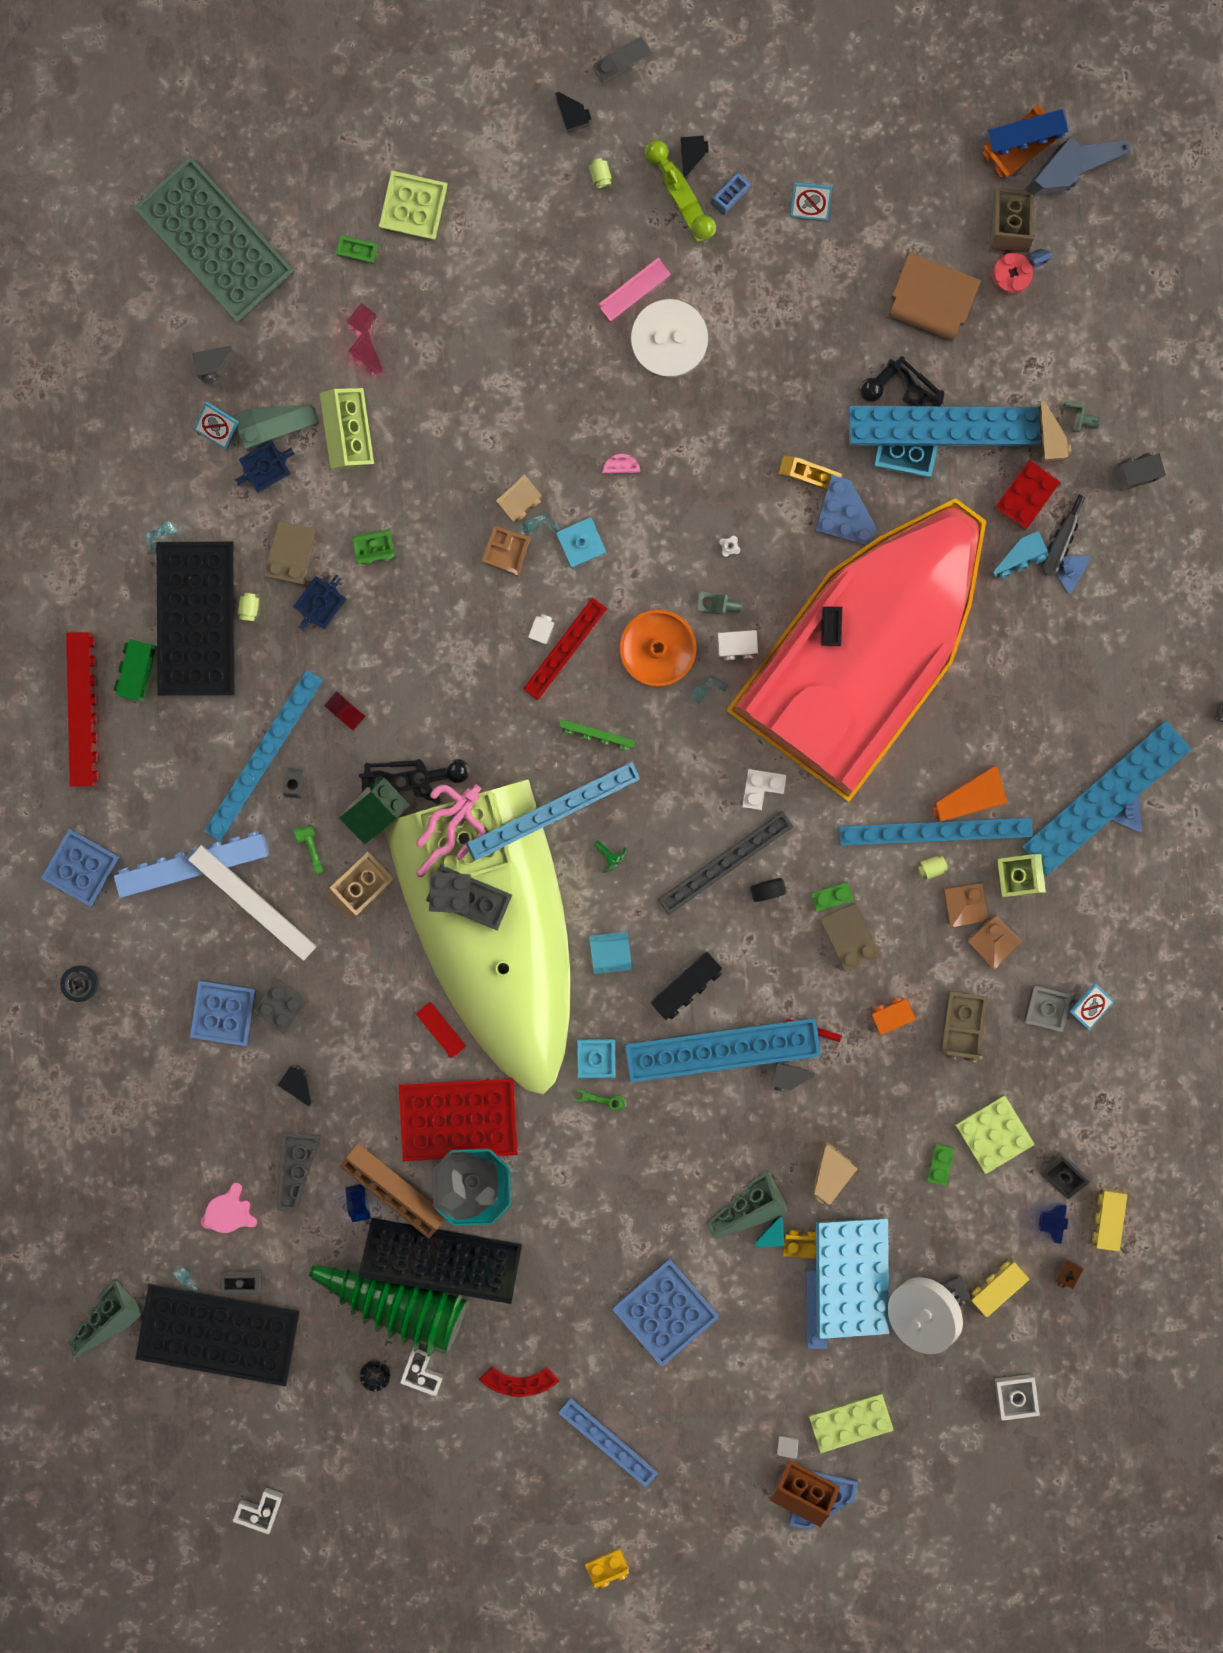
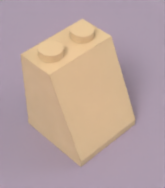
M826 1141L822 1146L813 1191L816 1200L823 1205L825 1203L830 1205L858 1168L856 1164Z

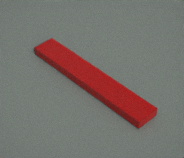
M593 597L590 599L523 689L537 700L540 699L606 612L607 608Z

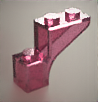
M361 303L347 320L348 324H350L348 328L357 335L359 332L361 333L348 350L349 354H351L349 358L358 365L360 362L365 365L366 368L364 370L374 377L376 374L380 377L383 369L370 340L371 327L378 317Z

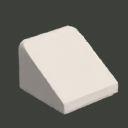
M779 1436L777 1455L797 1459L798 1438Z

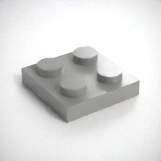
M1034 985L1025 1023L1063 1032L1072 995Z

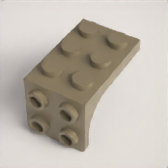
M949 991L941 1052L945 1054V1057L953 1060L964 1057V1060L976 1063L978 1059H983L982 1037L988 996Z

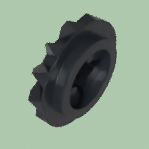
M379 1361L366 1363L359 1375L361 1385L366 1390L373 1392L383 1390L390 1381L389 1369ZM371 1370L375 1374L382 1372L378 1377L379 1384L374 1379L368 1381L372 1376Z

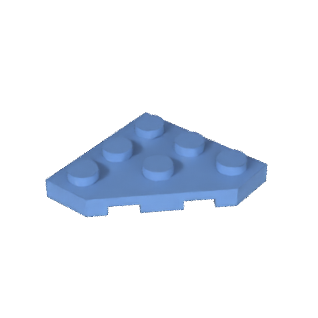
M832 474L816 531L868 545L873 541L877 528L851 480Z
M811 1471L840 1486L829 1517L838 1512L839 1509L854 1502L858 1481ZM792 1513L789 1526L809 1530L815 1524Z

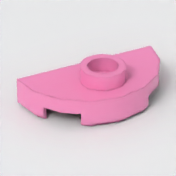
M617 454L607 460L602 474L641 473L639 464L634 458L626 454Z

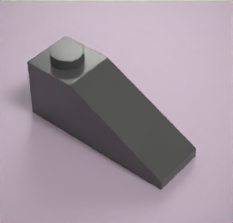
M642 37L593 64V70L603 85L651 55L652 52Z

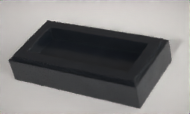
M822 606L821 646H841L843 607Z

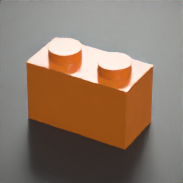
M900 996L891 1000L892 1004L888 1006L881 1004L873 1008L874 1012L870 1014L880 1035L916 1020L907 998L902 999Z

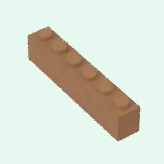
M357 1144L339 1166L427 1238H430L444 1221L445 1217L433 1207V1203L426 1196L419 1193L411 1184L404 1181L396 1172L389 1169L381 1160L374 1157L361 1145Z

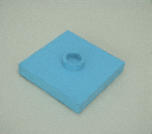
M591 517L556 532L571 568L607 553Z
M577 1039V1078H616L615 1039Z

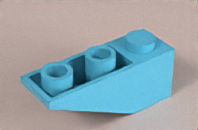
M1039 531L1019 540L993 572L996 579L999 577L1004 579L1015 570L1022 571L1033 562L1040 563L1046 560L1049 553Z

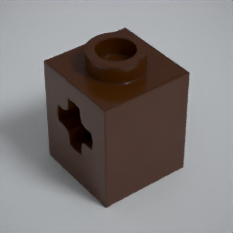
M1064 1258L1054 1277L1058 1281L1057 1285L1066 1290L1068 1287L1074 1289L1083 1268ZM1069 1271H1070V1274L1072 1275V1277H1071V1278H1070V1277H1067V1278H1066V1277L1064 1276V1273H1069Z

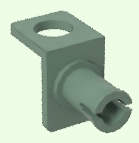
M1067 401L1059 402V406L1076 409L1072 432H1080L1082 425L1098 429L1100 423L1096 422H1100V417L1085 414L1084 405Z
M701 591L698 594L696 609L715 614H725L726 611L740 613L742 601L729 600L727 594H713ZM704 597H709L712 600V604L708 608H705L702 604Z

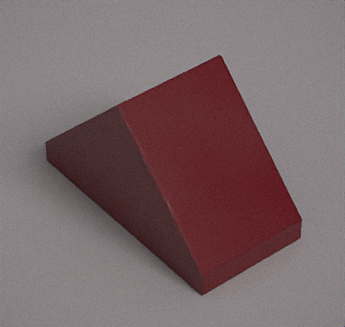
M337 691L324 705L353 731L366 717Z

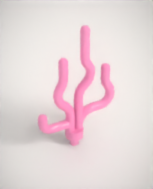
M477 784L472 789L467 788L462 795L447 785H439L431 792L430 796L433 799H436L440 793L444 792L454 799L456 803L450 808L439 809L431 814L427 829L416 842L418 847H422L433 834L438 818L457 814L447 826L448 840L446 845L436 849L417 871L418 877H423L440 856L452 850L455 844V828L464 816L469 824L478 831L476 838L486 834L484 826L471 813L473 805L480 798L477 794L482 789ZM466 843L456 854V858L459 860L469 851Z

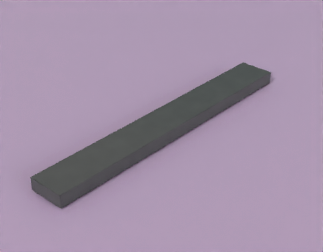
M783 811L660 897L658 901L667 914L670 915L794 826Z

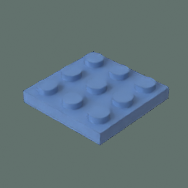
M68 829L41 879L92 907L120 857L74 830Z
M199 980L190 1038L247 1046L256 989Z

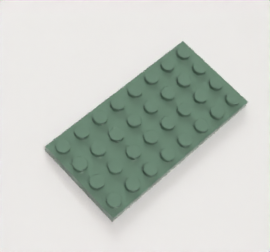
M191 156L134 207L237 323L294 272L289 264Z

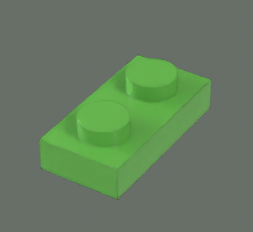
M340 235L336 255L374 264L378 244Z
M848 882L811 893L816 912L854 901Z
M935 1144L927 1182L947 1185L955 1148Z

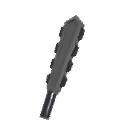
M1078 495L1071 513L1062 519L1060 523L1061 528L1054 535L1055 540L1050 542L1048 546L1049 556L1046 557V560L1041 565L1046 577L1058 574V571L1062 570V565H1064L1063 558L1069 552L1068 545L1074 539L1072 534L1077 531L1079 526L1077 523L1078 514L1086 498L1083 495Z

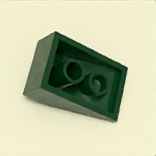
M378 776L338 818L363 844H366L395 821L410 804L385 778Z

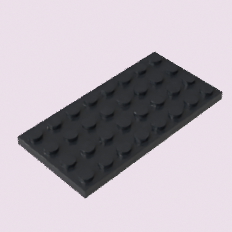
M156 542L157 696L235 695L234 542Z
M371 1218L358 1277L511 1304L522 1244L438 1229L430 1238H427L410 1224Z
M149 1283L135 1360L287 1386L300 1310Z

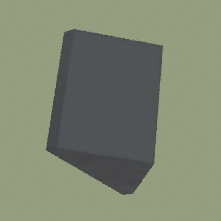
M1061 1152L1040 1173L1067 1199H1070L1092 1181Z

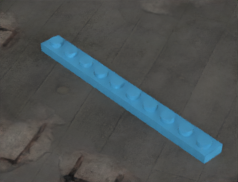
M306 670L204 832L221 842L323 682L321 678Z
M630 762L466 843V846L473 861H476L640 780V777L633 762Z
M1032 818L840 826V846L1033 837Z

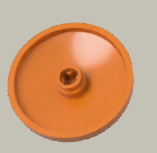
M657 609L639 614L626 626L620 641V656L624 667L634 679L649 686L661 687L679 681L689 672L696 657L697 645L691 627L682 617L667 610Z

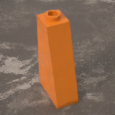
M998 766L989 768L935 802V807L932 808L935 819L938 818L941 822L1008 803Z

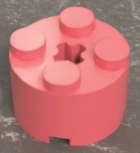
M1008 253L1001 257L992 271L995 287L1006 295L1018 294L1025 290L1033 276L1032 264L1026 257L1017 253ZM1012 270L1015 271L1016 275L1013 278L1010 277L1009 273Z

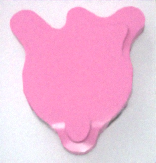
M235 1182L226 1194L215 1197L208 1204L205 1216L201 1219V1225L204 1228H211L220 1233H229L242 1226L252 1228L257 1225V1219L249 1213L250 1202L248 1200H239L242 1191L240 1183Z

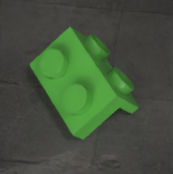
M390 529L352 536L357 564H370L375 560L386 561L395 556Z

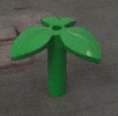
M600 841L594 844V847L607 858L609 867L602 871L603 873L615 869L617 864L621 863L625 857V847L622 853L617 855L608 850Z

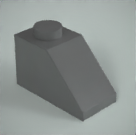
M776 1062L771 1085L775 1087L774 1090L785 1093L786 1090H792L811 1079L815 1073L814 1071Z

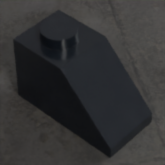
M560 92L555 93L567 133L589 127V120H592L589 109H584L582 103Z
M704 136L681 137L682 170L685 179L705 159V153L709 152L708 141H704Z
M291 1065L278 1086L307 1106H310L313 1103L309 1078L305 1074L306 1070L299 1065Z

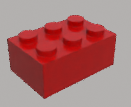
M1028 460L993 509L1025 531L1061 482L1037 464Z

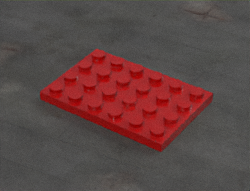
M513 1078L399 1084L403 1162L441 1160L452 1149H491L497 1156L518 1155Z

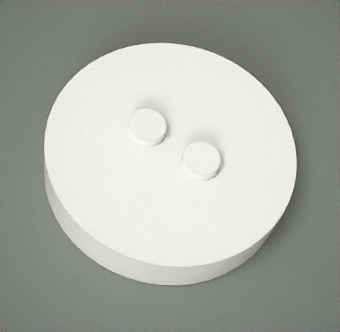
M674 299L660 300L643 309L637 316L631 333L632 350L639 364L651 374L663 378L680 377L695 369L702 361L708 344L707 327L699 312L691 305Z
M923 1277L912 1278L899 1286L889 1299L888 1317L891 1326L897 1336L913 1350L924 1354H938L950 1347L960 1336L963 1326L961 1309L954 1296L940 1283Z

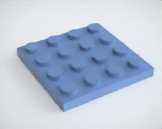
M670 1258L612 1308L615 1314L661 1367L720 1318L718 1313Z

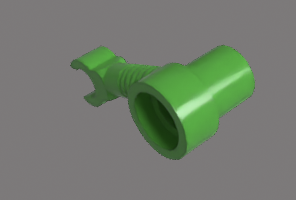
M313 826L293 829L297 843L306 842L315 873H323L312 839L315 836Z
M583 1089L576 1090L583 1094L581 1099L574 1098L577 1102H596L610 1106L614 1111H621L626 1107V1100L622 1096L618 1095L607 1098L586 1093ZM615 1100L619 1103L618 1107L614 1105Z

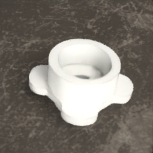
M736 536L720 540L719 544L722 546L723 556L728 557L729 554L740 553Z

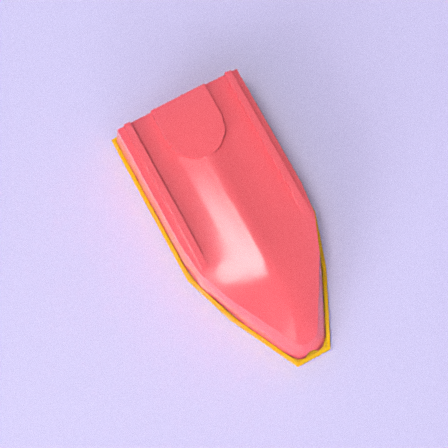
M955 498L881 535L829 571L726 711L846 801L850 802L953 663L972 605L986 520ZM822 606L843 607L841 646H821Z

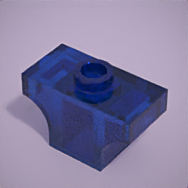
M361 1184L345 1187L347 1211L352 1223L370 1219L371 1212L366 1188Z
M1057 1202L1055 1208L1049 1211L1040 1210L1038 1229L1050 1233L1054 1243L1062 1244L1063 1231L1067 1230L1068 1218H1065L1067 1210L1065 1203Z

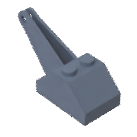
M1070 137L1058 147L1026 188L1034 195L1056 194L1064 190L1069 191L1081 179L1078 177L1080 174L1125 156L1130 152L1131 146L1127 141L1080 146L1075 139Z

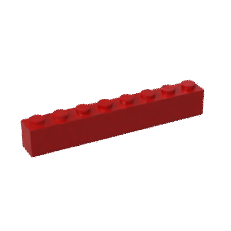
M90 632L66 633L69 781L72 787L96 786V782L99 780L98 771H95V763H98V752L95 751L98 735L97 732H94V725L97 724V713H94L97 696L93 694V686H96V675H93L96 658L95 655H92V648H95V636H92Z

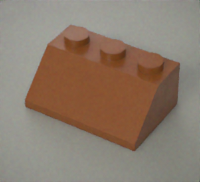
M789 1460L774 1487L770 1501L821 1527L830 1515L840 1486Z

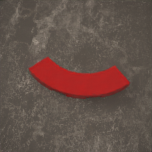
M492 1366L479 1378V1381L497 1393L511 1397H527L549 1390L560 1379L547 1366L540 1372L526 1377L510 1376Z

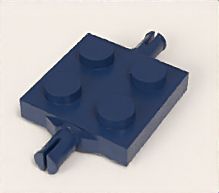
M271 440L239 458L244 474L234 480L238 486L249 481L253 484L257 493L291 475L286 466V459L295 455L292 448L281 453Z
M336 574L330 583L323 582L317 576L314 577L293 606L304 617L297 626L304 631L311 622L325 630L347 600L336 589L342 580L341 577Z

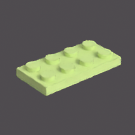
M882 1393L809 1415L820 1453L894 1431Z

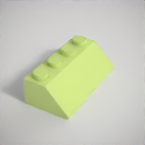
M363 388L332 389L319 393L330 469H346L374 464Z

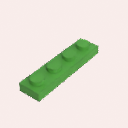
M562 719L559 727L563 728L562 732L573 735L575 731L581 733L582 738L592 740L593 736L600 738V743L610 745L611 742L618 744V748L624 750L634 747L635 740Z

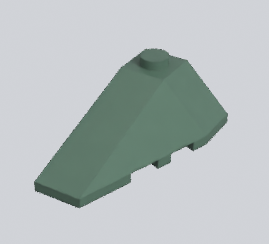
M312 405L250 408L233 415L234 419L239 421L237 429L247 451L260 447L271 440H278L319 423Z
M769 1172L752 1180L747 1185L748 1188L741 1195L738 1193L734 1197L735 1200L728 1207H723L708 1222L714 1239L772 1221L788 1212L784 1197Z
M118 1281L111 1283L99 1296L100 1301L95 1309L91 1308L88 1312L90 1316L85 1324H80L68 1342L73 1357L80 1356L128 1328L141 1316L137 1302Z

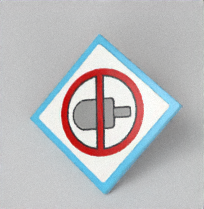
M794 182L790 217L828 221L833 186Z
M205 402L193 430L222 448L227 449L239 421L210 403Z
M1094 983L1069 1012L1090 1030L1115 1001Z

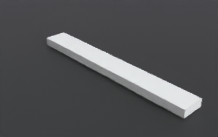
M201 845L190 856L188 860L303 961L316 948L317 945L204 846Z

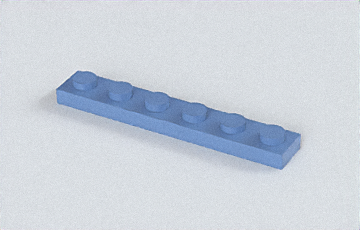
M571 1397L559 1410L558 1413L645 1488L658 1474L656 1469Z

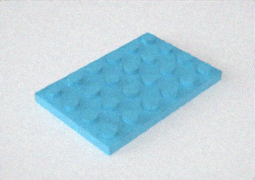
M888 1219L816 1222L817 1338L827 1339L889 1334Z

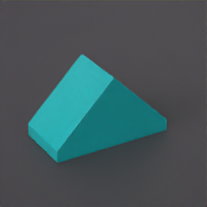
M782 1216L777 1217L754 1241L756 1247L784 1246Z

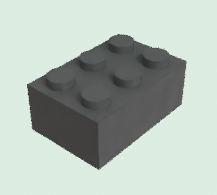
M1153 451L1142 454V456L1136 459L1135 457L1125 459L1118 463V467L1114 469L1120 491L1155 482L1166 476L1160 453L1154 454Z

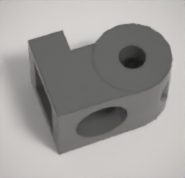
M287 768L283 789L284 797L301 799L302 769Z

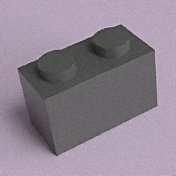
M223 1271L220 1274V1294L259 1293L261 1291V1271Z

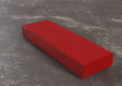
M429 1002L416 1013L451 1058L466 1047V1044L432 1002Z

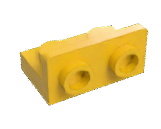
M789 1230V1233H784L783 1256L816 1259V1231L800 1234L799 1230Z
M620 1548L585 1563L594 1588H604L609 1585L610 1581L615 1579L620 1581L626 1578V1574L629 1573L628 1565Z

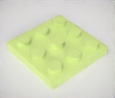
M391 171L379 228L436 241L448 183Z
M1005 1095L955 1124L985 1174L1035 1145Z

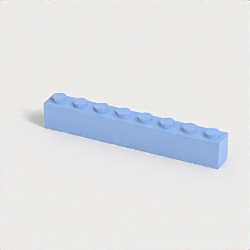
M258 831L247 834V838L240 840V837L228 839V844L222 845L221 842L210 844V849H207L226 867L270 856L264 834L259 835ZM198 848L191 850V851H192V854H193ZM182 852L173 855L174 859L166 861V857L154 860L155 864L150 866L147 863L136 865L137 869L129 871V868L118 870V875H114L119 897L122 898L204 875V873L188 860L192 854L185 855Z

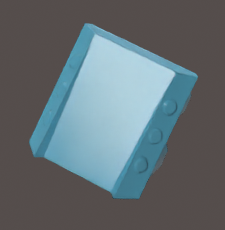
M627 932L589 936L594 974L632 970Z

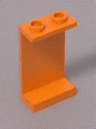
M1038 104L1019 121L1046 113ZM1055 136L1047 138L1048 142L1036 145V142L1028 144V148L1021 150L1014 147L1010 149V153L999 155L998 152L993 153L990 142L988 145L983 146L982 156L988 163L991 161L999 178L1003 177L1006 180L1058 139L1055 140Z

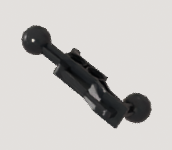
M903 356L897 361L890 359L887 367L876 378H867L860 384L859 391L862 398L866 401L874 402L882 397L883 386L897 374L902 379L905 390L902 400L910 406H925L926 402H932L934 406L941 407L944 399V391L939 390L924 375L915 370ZM903 363L920 381L935 393V396L917 385L909 371L902 367L901 364ZM909 392H917L919 398L912 399L909 395Z
M421 759L393 761L390 763H365L364 773L359 774V778L362 779V792L373 782V779L379 776L385 778L397 792L413 790L416 797H423L435 804H439L441 802L439 796L433 799L429 795L433 791L430 782L449 779L454 783L464 782L470 774V768L461 759L450 761L446 768L428 771ZM370 767H416V770L396 774L381 770L370 772ZM422 773L425 776V780L423 783L418 784L415 781V777L417 774ZM404 777L406 779L404 787L397 786L396 781L398 778ZM420 788H423L428 794L421 793Z

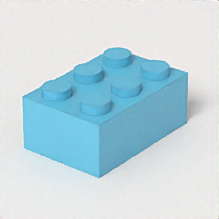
M877 446L873 468L930 479L938 446Z

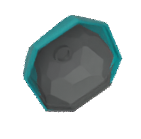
M452 1149L432 1169L433 1207L453 1226L492 1225L511 1206L510 1167L491 1149Z

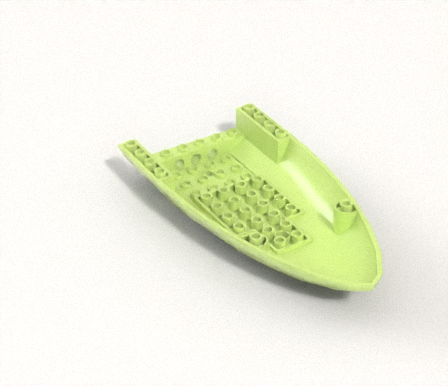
M529 779L477 794L480 798L473 805L471 813L484 826L486 833L537 809ZM456 801L397 818L384 829L413 924L437 979L467 1029L498 1068L509 1078H513L514 1082L524 1090L544 1095L556 1082L565 1055L570 1017L568 937L559 885L544 829L541 828L476 861H473L469 851L459 860L456 858V854L464 845L459 841L460 834L467 833L470 836V841L478 836V831L469 824L464 816L455 828V844L452 850L440 856L423 877H418L417 871L436 849L446 845L448 840L447 826L457 813L438 818L433 834L422 847H418L416 842L427 829L431 814L436 810L452 807ZM440 865H443L462 874H471V877L512 894L498 931L456 913L429 911V902L426 899L430 892L431 872H438ZM501 963H506L509 966V971L505 974L500 973L498 970V966Z

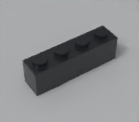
M706 951L657 995L650 1004L665 1020L668 1018L672 1020L679 1014L678 1009L682 1005L686 1007L694 1000L692 996L695 993L701 994L708 987L706 983L711 979L715 981L722 975L720 971L723 968Z

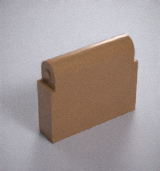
M909 252L891 297L894 299V303L890 308L889 317L953 341L958 333L959 325L963 326L981 280Z

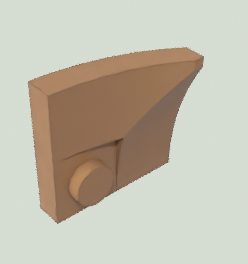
M494 525L482 558V563L519 576L531 538Z
M982 882L944 888L950 928L988 920Z
M996 914L967 938V941L993 970L1022 943L1021 939Z

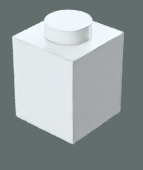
M541 614V617L536 616L528 638L547 645L555 624L551 622L552 618Z

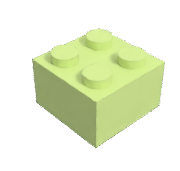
M1041 854L998 859L1002 897L1046 892Z

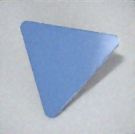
M1066 556L1063 558L1064 565H1062V570L1058 571L1057 576L1067 593L1073 592L1090 561L1089 556Z
M1139 796L1129 805H1125V808L1112 820L1132 830L1141 832Z

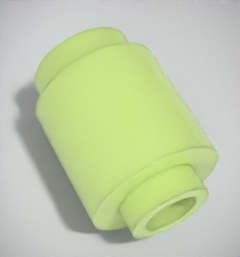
M602 158L591 161L592 164L588 167L596 188L599 189L611 185L610 180L612 177L607 161H603Z
M244 593V596H240L238 608L240 620L254 621L255 617H257L259 598H255L256 594Z
M935 856L920 862L918 867L920 876L922 878L925 877L926 880L944 874V871L948 870L943 856Z

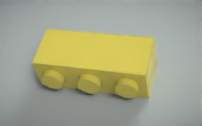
M1102 1189V1193L1098 1194L1097 1205H1100L1099 1213L1096 1212L1095 1214L1097 1230L1092 1235V1243H1095L1094 1246L1098 1249L1120 1251L1128 1195L1125 1192Z
M1013 1260L1010 1262L1006 1261L1000 1266V1271L996 1275L993 1273L985 1280V1285L982 1287L978 1286L971 1292L972 1296L970 1299L988 1317L1030 1279Z

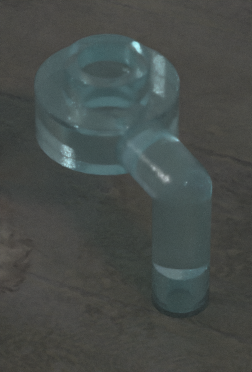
M544 512L533 520L531 518L527 519L522 524L524 527L522 532L529 536L544 521L555 533L560 527L548 513Z
M172 522L162 523L160 528L147 533L151 555L156 554L157 537L178 533L176 524L172 525Z
M708 675L701 686L697 685L691 695L694 696L693 700L700 703L711 684L724 692L729 685L712 675Z
M177 1268L172 1273L189 1290L198 1292L199 1287L189 1278L191 1274L185 1268Z

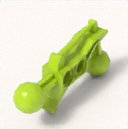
M660 140L650 141L645 148V157L650 163L657 164L663 173V184L696 241L700 242L701 240L710 239L716 232L715 221L712 217L704 215L697 198L682 173L671 161H668L669 150L667 145Z

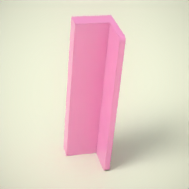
M657 258L599 303L600 310L612 322L670 277L671 273L661 262V258Z

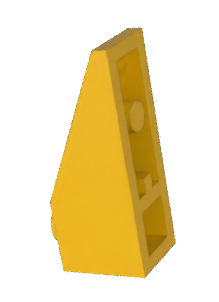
M783 456L778 473L793 480L823 489H828L832 474L842 476L839 472L792 456Z

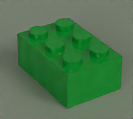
M132 639L125 643L123 649L125 658L124 661L120 662L118 670L121 673L120 679L116 680L114 685L116 696L141 702L144 701L157 646Z

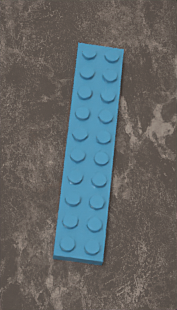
M849 406L850 445H1041L1038 407Z
M1166 720L1024 844L1022 848L1028 855L1041 854L1043 872L1048 876L1125 808V805H1129L1191 751L1192 748Z
M816 1018L625 1044L631 1083L821 1056Z

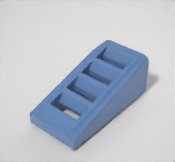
M737 172L712 198L710 203L722 215H725L751 187V184ZM735 181L743 187L742 190L734 184ZM731 187L738 194L735 195L729 188ZM726 193L732 200L730 201V200H729L725 195H723V194Z
M1039 249L1028 254L1026 258L1032 264L1033 269L1048 263L1053 255L1047 250Z

